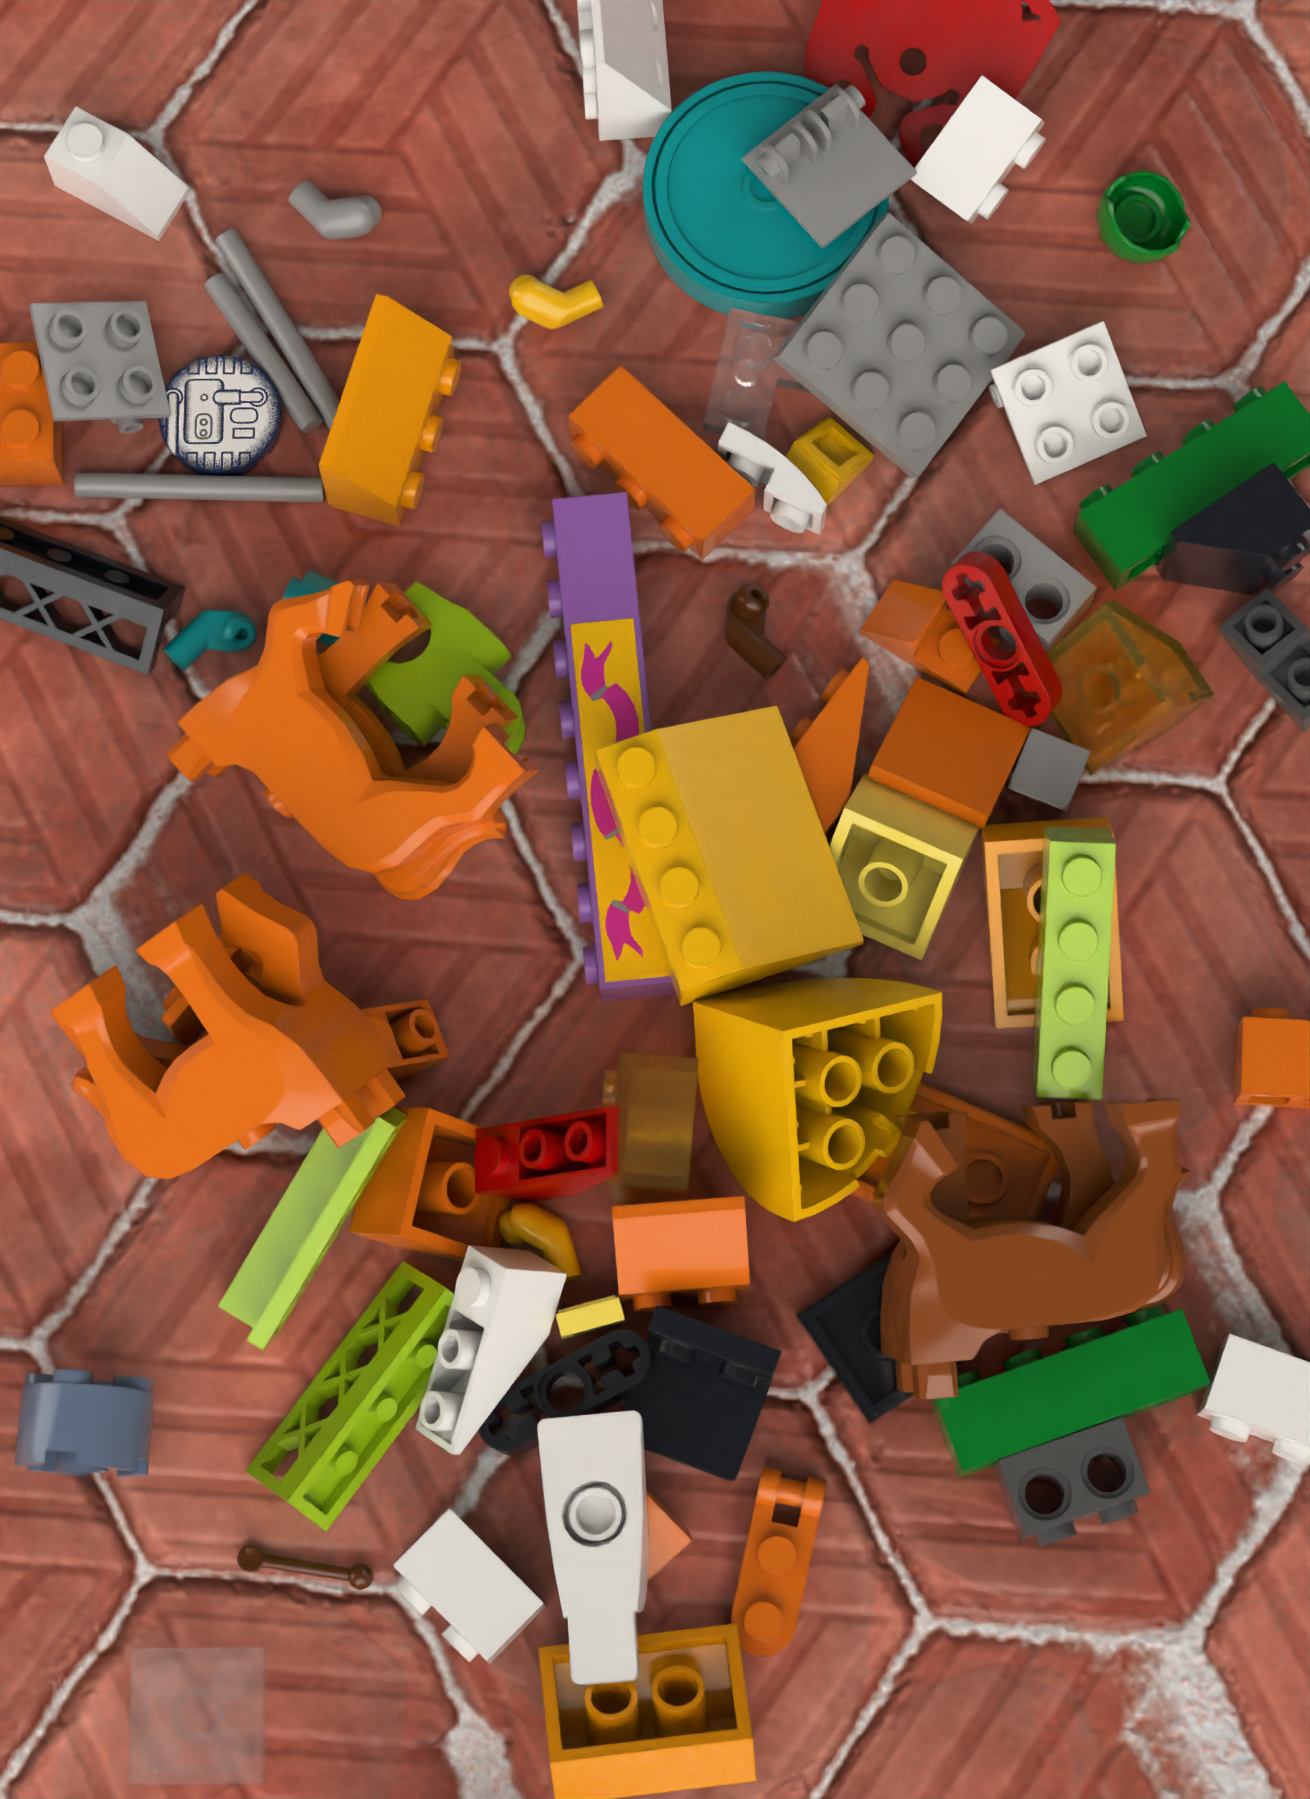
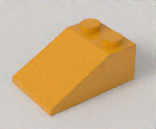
M1108 816L986 825L984 829L981 828L995 1029L1034 1027L1044 827L1110 829L1114 838V832ZM1116 861L1106 1022L1124 1021Z

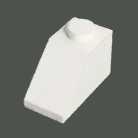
M78 107L74 108L44 155L56 187L158 241L190 193L189 186L129 134Z

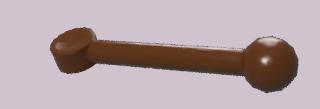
M253 1545L243 1547L237 1556L238 1565L249 1573H255L261 1568L349 1581V1584L358 1590L369 1587L373 1581L372 1569L363 1563L347 1568L263 1554L258 1547Z

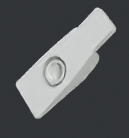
M632 1410L542 1419L538 1423L537 1431L546 1521L563 1617L568 1619L571 1678L578 1685L634 1681L639 1677L640 1673L636 1613L643 1611L645 1605L649 1561L642 1416L637 1411Z

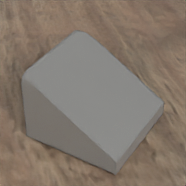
M1032 728L1007 788L1067 811L1091 751Z

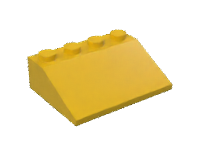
M778 706L659 728L595 750L596 770L680 1006L864 944V939Z

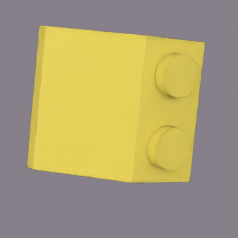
M863 774L844 807L829 847L861 934L922 960L980 827L869 779L867 774Z

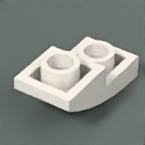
M728 422L718 442V455L750 485L757 486L759 482L767 485L764 490L763 510L771 513L770 518L776 524L792 532L803 533L807 529L820 535L825 525L827 504L813 484L792 462L768 443Z

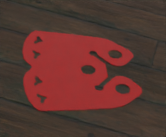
M822 0L807 44L804 61L805 77L828 88L838 80L849 81L862 94L866 104L860 110L869 118L876 108L877 98L862 62L857 61L854 57L856 48L865 46L869 49L868 58L880 85L904 98L918 102L944 95L950 89L957 90L960 98L955 105H949L948 103L939 104L909 113L902 119L898 128V138L909 163L915 168L927 152L920 141L922 130L930 124H937L944 128L981 76H984L1012 98H1017L1059 27L1060 20L1057 11L1049 0ZM1023 1L1029 5L1032 14H1037L1041 17L1040 21L1028 20L1024 22L1022 20L1023 9L1021 3ZM909 48H918L926 56V67L918 75H908L900 67L901 55Z

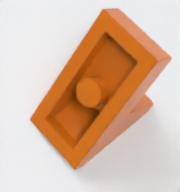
M893 579L861 627L859 633L953 692L966 698L982 674V670L952 611L947 608L948 603L943 591ZM989 634L992 643L999 648L1000 641Z

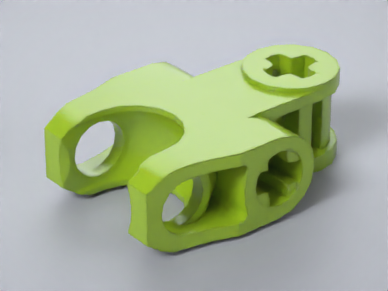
M416 581L404 594L433 624L428 629L431 633L429 644L424 652L412 661L403 663L385 662L365 685L377 700L384 715L414 742L424 747L442 727L448 729L452 711V694L462 676L480 675L518 716L504 730L510 736L504 744L513 754H517L524 744L526 736L520 702L511 691L494 677L512 656L503 643L467 609L446 600L430 588Z

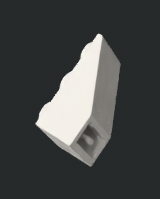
M577 0L586 120L598 119L599 141L655 137L662 124L672 113L663 0Z

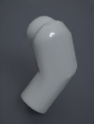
M310 180L299 184L292 191L288 199L289 203L323 237L329 240L360 237L368 234L372 228L380 223L382 217L381 207L373 197L363 195L360 197L329 200Z

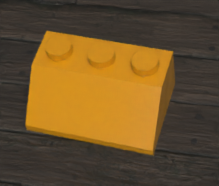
M377 293L318 467L329 507L400 527L405 509L415 510L420 500L425 474L418 472L424 452L434 453L443 427V417L437 416V412L443 395L452 397L456 390L462 361L455 359L451 335L390 297Z
M737 1623L637 1635L640 1673L636 1680L629 1682L578 1685L571 1678L569 1644L538 1647L549 1760L555 1799H613L756 1781L753 1736Z

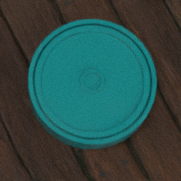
M753 72L731 76L705 86L688 97L668 116L657 132L648 152L643 174V212L646 233L651 248L667 275L680 289L704 306L732 317L758 321L784 320L805 315L878 219L888 213L889 197L822 249L742 161L746 154L830 88L801 76L778 72Z

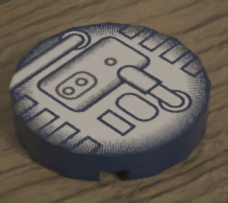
M220 354L196 359L178 370L165 387L171 416L169 418H158L162 439L171 454L178 461L182 462L184 467L197 475H243L255 468L257 462L262 460L267 453L270 454L279 441L283 416L277 390L263 370L243 358Z

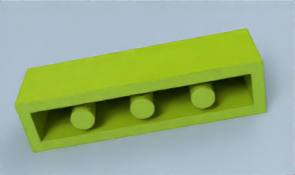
M1044 827L1032 1059V1082L1036 1097L1102 1100L1116 842L1110 829Z

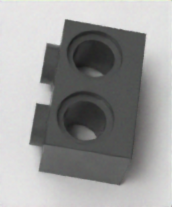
M1123 1417L1000 1459L993 1466L1019 1540L1023 1541L1036 1536L1039 1547L1047 1546L1076 1535L1077 1532L1073 1523L1098 1514L1101 1525H1106L1137 1514L1139 1510L1135 1501L1144 1498L1150 1493ZM1100 1457L1108 1458L1119 1467L1121 1484L1116 1491L1102 1492L1091 1485L1087 1477V1467L1091 1460ZM1044 1479L1051 1482L1057 1488L1060 1503L1055 1512L1039 1514L1028 1506L1025 1500V1488L1030 1481Z

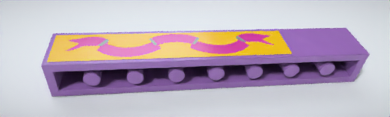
M627 492L552 499L554 520L541 521L545 559H558L560 579L547 581L550 617H563L565 640L553 641L556 678L569 677L571 700L559 701L562 739L575 738L577 761L565 762L568 800L581 799L583 822L571 823L574 861L587 860L589 884L577 885L580 923L593 922L595 946L583 947L586 985L599 984L601 1002L676 995L600 782L595 759L596 749L651 731Z

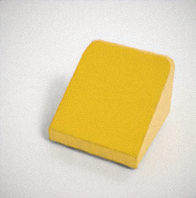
M828 416L794 441L785 457L807 477L825 503L829 505L872 461L875 455L833 418Z

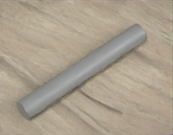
M219 273L211 277L205 283L204 288L258 368L263 370L277 390L280 401L301 432L307 434L317 429L323 422L322 417L224 273Z

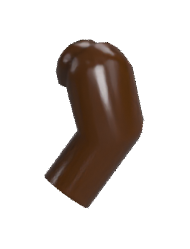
M745 584L736 593L732 594L727 603L725 639L728 645L767 680L780 669L787 656L764 636L766 609L769 607L770 602L768 593L759 585Z

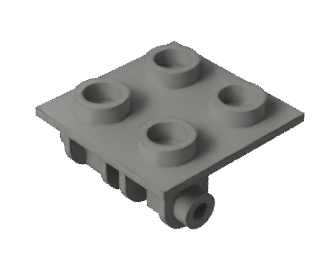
M835 84L742 158V161L822 249L917 174L912 165L860 110L866 103L862 94L853 85H849L843 90Z
M146 302L31 303L29 305L54 421L110 419L113 424H118L120 433L127 434L141 430L143 428L142 419L169 418L171 416Z

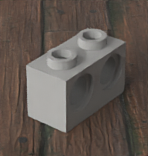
M1001 509L996 512L951 563L952 567L960 557L973 551L987 553L1004 563L1010 572L1008 578L1047 656L1091 607L1097 590L1094 584ZM968 577L965 578L969 588L978 586L982 591L985 589L980 580L971 582ZM1037 598L1046 599L1054 604L1058 614L1051 619H1038L1028 612L1025 604ZM1000 627L999 632L1002 637L1016 649V641L1013 635L1005 628Z

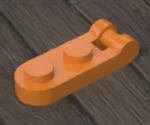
M763 1466L731 1613V1624L737 1623L740 1647L745 1652L756 1657H770L782 1652L791 1643L795 1634L828 1481L808 1476L807 1482L781 1477L783 1470ZM776 1503L801 1508L797 1527L772 1522Z

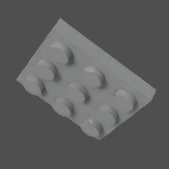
M887 213L878 219L772 359L906 475L914 478L921 475L991 382L993 377L990 369L1004 364L1027 333L894 216Z

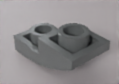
M1266 588L1219 625V630L1256 680L1288 716L1305 731L1310 727L1309 629Z

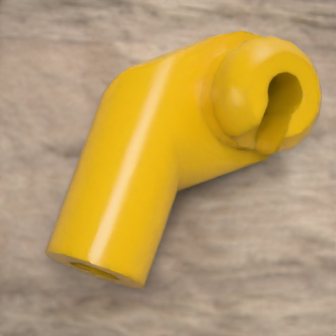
M528 1202L517 1203L511 1210L502 1214L499 1219V1231L504 1240L510 1244L526 1242L541 1249L545 1261L567 1273L564 1283L583 1276L569 1228L563 1219Z

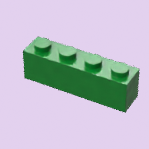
M1285 381L1266 392L1263 386L1250 391L1236 402L1232 408L1235 413L1218 424H1215L1212 419L1200 423L1182 438L1181 442L1184 444L1182 447L1166 457L1161 452L1148 456L1132 469L1130 475L1133 478L1114 490L1109 484L1104 485L1089 494L1079 504L1081 511L1078 512L1073 533L1115 591L1160 563L1172 530L1273 462L1288 481L1310 467V415Z
M1161 1304L1154 1308L1143 1309L1125 1317L1128 1326L1126 1329L1107 1336L1103 1335L1100 1326L1087 1329L1064 1339L1067 1350L1042 1358L1039 1348L1020 1353L1002 1361L1006 1372L981 1380L978 1370L957 1376L959 1396L933 1399L931 1405L958 1478L994 1466L1000 1459L1120 1417L1124 1419L1204 1390L1211 1382L1183 1309L1165 1314Z

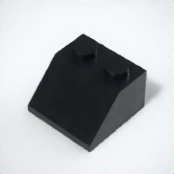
M1273 462L1172 530L1157 572L1165 581L1248 595L1254 594L1267 584L1273 590H1276L1291 581L1304 568L1300 562L1310 553V508Z

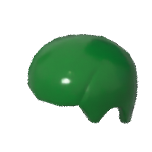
M1145 169L1117 177L1103 192L1096 212L1100 239L1114 256L1133 264L1155 263L1177 251L1191 224V220L1185 212L1182 195L1171 181L1165 176Z

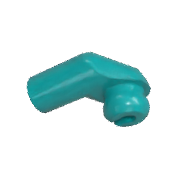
M204 610L183 628L163 648V651L181 670L185 671L206 650L225 652L247 650L256 641L257 629L252 619L245 613L225 610Z

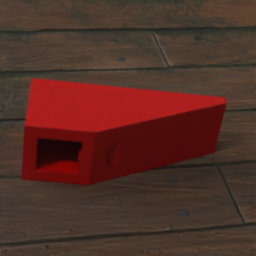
M607 1106L476 1129L474 1155L475 1193L526 1202H538L577 1196L618 1174L619 1107Z

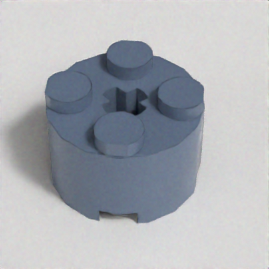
M68 1369L53 1370V1375L26 1374L25 1384L21 1386L15 1466L27 1467V1470L77 1476H87V1473H107L108 1468L117 1469V1477L148 1475L154 1395L152 1394L153 1380L143 1377L117 1376L114 1377L113 1382L93 1381V1372Z

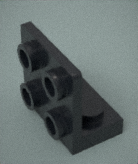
M657 1305L648 1327L647 1340L656 1354L657 1368L655 1375L645 1388L625 1398L621 1412L635 1410L642 1416L644 1450L732 1482L736 1480L780 1361L781 1351Z

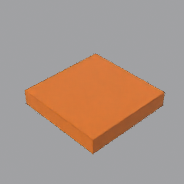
M916 677L871 764L867 778L984 829L1032 727L1024 726L1008 716Z

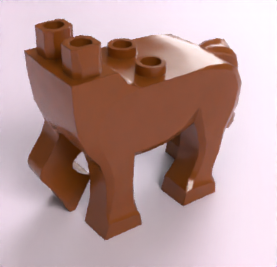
M1161 1097L1149 1098L1143 1102H1103L1110 1125L1120 1136L1126 1148L1127 1163L1122 1176L1116 1182H1114L1111 1164L1106 1158L1097 1136L1094 1120V1101L1066 1100L1020 1104L1028 1127L1038 1133L1051 1147L1060 1169L1061 1193L1053 1224L1016 1216L970 1217L965 1163L968 1112L949 1110L895 1115L901 1131L899 1143L890 1164L873 1193L872 1203L876 1212L900 1238L892 1253L882 1284L880 1317L881 1354L895 1360L897 1390L912 1392L914 1397L919 1400L959 1396L956 1361L973 1360L983 1342L997 1333H1009V1339L1012 1340L1049 1337V1326L1107 1320L1135 1312L1139 1309L1154 1308L1174 1296L1183 1284L1187 1261L1181 1236L1173 1219V1202L1178 1188L1190 1175V1170L1180 1166L1178 1156L1177 1124L1180 1117V1099Z

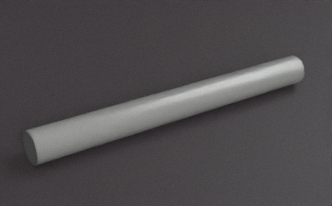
M230 229L223 232L215 240L216 245L326 425L331 429L340 403L338 395L237 230Z
M76 472L74 479L75 497L324 503L325 500L322 478Z

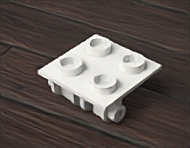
M1104 321L990 369L994 384L989 386L991 397L997 408L1004 407L1034 485L1147 436Z

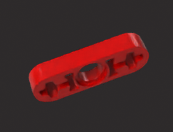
M979 551L968 552L960 557L945 573L942 581L944 597L1004 714L1024 726L1039 725L1059 705L1063 694L1061 682L1002 565L987 553ZM968 577L971 582L980 580L985 589L982 591L978 586L969 588L965 578ZM982 608L985 613L988 612L984 617L980 614ZM1000 626L1008 630L1016 641V651L1004 652L998 649L989 637V627ZM1020 662H1023L1026 666L1023 670H1021L1020 666H1017ZM1023 687L1027 692L1036 691L1040 696L1039 701L1034 696L1024 697L1020 689Z

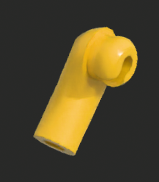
M525 274L514 279L509 288V297L511 298L514 310L520 316L547 329H558L603 308L602 299L592 280H588L562 293L539 281L533 275Z

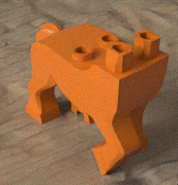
M364 578L347 580L317 593L279 600L272 605L269 612L265 648L258 665L223 682L184 715L177 724L185 731V734L166 755L191 782L200 780L206 773L214 778L223 777L233 765H239L252 771L267 787L264 790L267 801L283 816L287 818L294 816L325 850L348 867L373 873L381 886L394 896L402 900H420L441 885L454 869L464 852L472 846L487 839H503L508 828L503 811L500 809L501 805L519 787L540 771L538 766L527 755L520 759L504 744L510 738L504 730L518 716L480 675H463L452 694L450 725L440 745L427 759L405 770L400 752L389 732L356 694L385 662L407 643L432 627L433 624L395 583L378 582L365 605L370 584ZM322 633L340 637L328 649L317 655L316 640Z
M246 873L215 894L225 947L247 948L257 952L263 961L262 974L257 988L237 968L220 943L203 903L193 908L136 949L149 965H156L168 975L205 1027L207 1032L191 1046L143 1037L133 1031L126 1011V985L117 965L91 981L50 1012V1015L67 1034L86 1062L87 1067L75 1073L71 1084L72 1090L85 1098L99 1111L105 1119L107 1132L123 1159L146 1177L171 1179L192 1171L237 1140L243 1149L246 1150L276 1129V1125L279 1123L301 1130L317 1119L337 1148H340L375 1123L374 1119L406 1097L386 1069V1066L399 1056L397 1052L352 1001L324 981L319 966L317 931L314 923L306 915L270 897L262 891L260 882Z

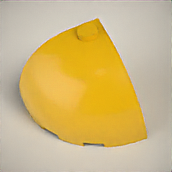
M822 978L761 985L693 1001L697 1072L705 1114L716 1145L731 1173L758 1204L768 1211L793 1222L813 1216L835 1205L854 1192L860 1186L857 1178L870 1167L879 1155L885 1158L890 1156L898 1145L901 1135L895 1115L916 1113L909 1110L919 1088L923 1072L931 1075L933 1072L942 1023L941 991L892 980Z

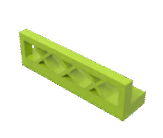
M394 1107L390 1108L374 1119L376 1122L340 1148H337L324 1128L322 1129L218 1305L221 1309L253 1328L247 1338L248 1342L264 1350L279 1335L408 1118L406 1114Z
M402 1261L245 1471L313 1523L327 1531L421 1405L438 1352L439 1339L443 1334L454 1294L440 1283ZM413 1285L422 1290L423 1292L408 1312L397 1316L398 1305ZM378 1343V1352L369 1364L357 1369L358 1359L365 1349L370 1345ZM338 1396V1405L331 1415L326 1419L318 1421V1412L326 1401ZM299 1448L298 1459L283 1479L279 1480L272 1473L288 1452Z

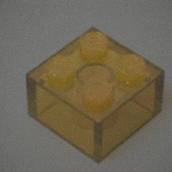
M620 1052L618 1071H605L603 1107H619L618 1174L599 1183L609 1185L611 1203L636 1205L689 1200L698 1093V1058Z

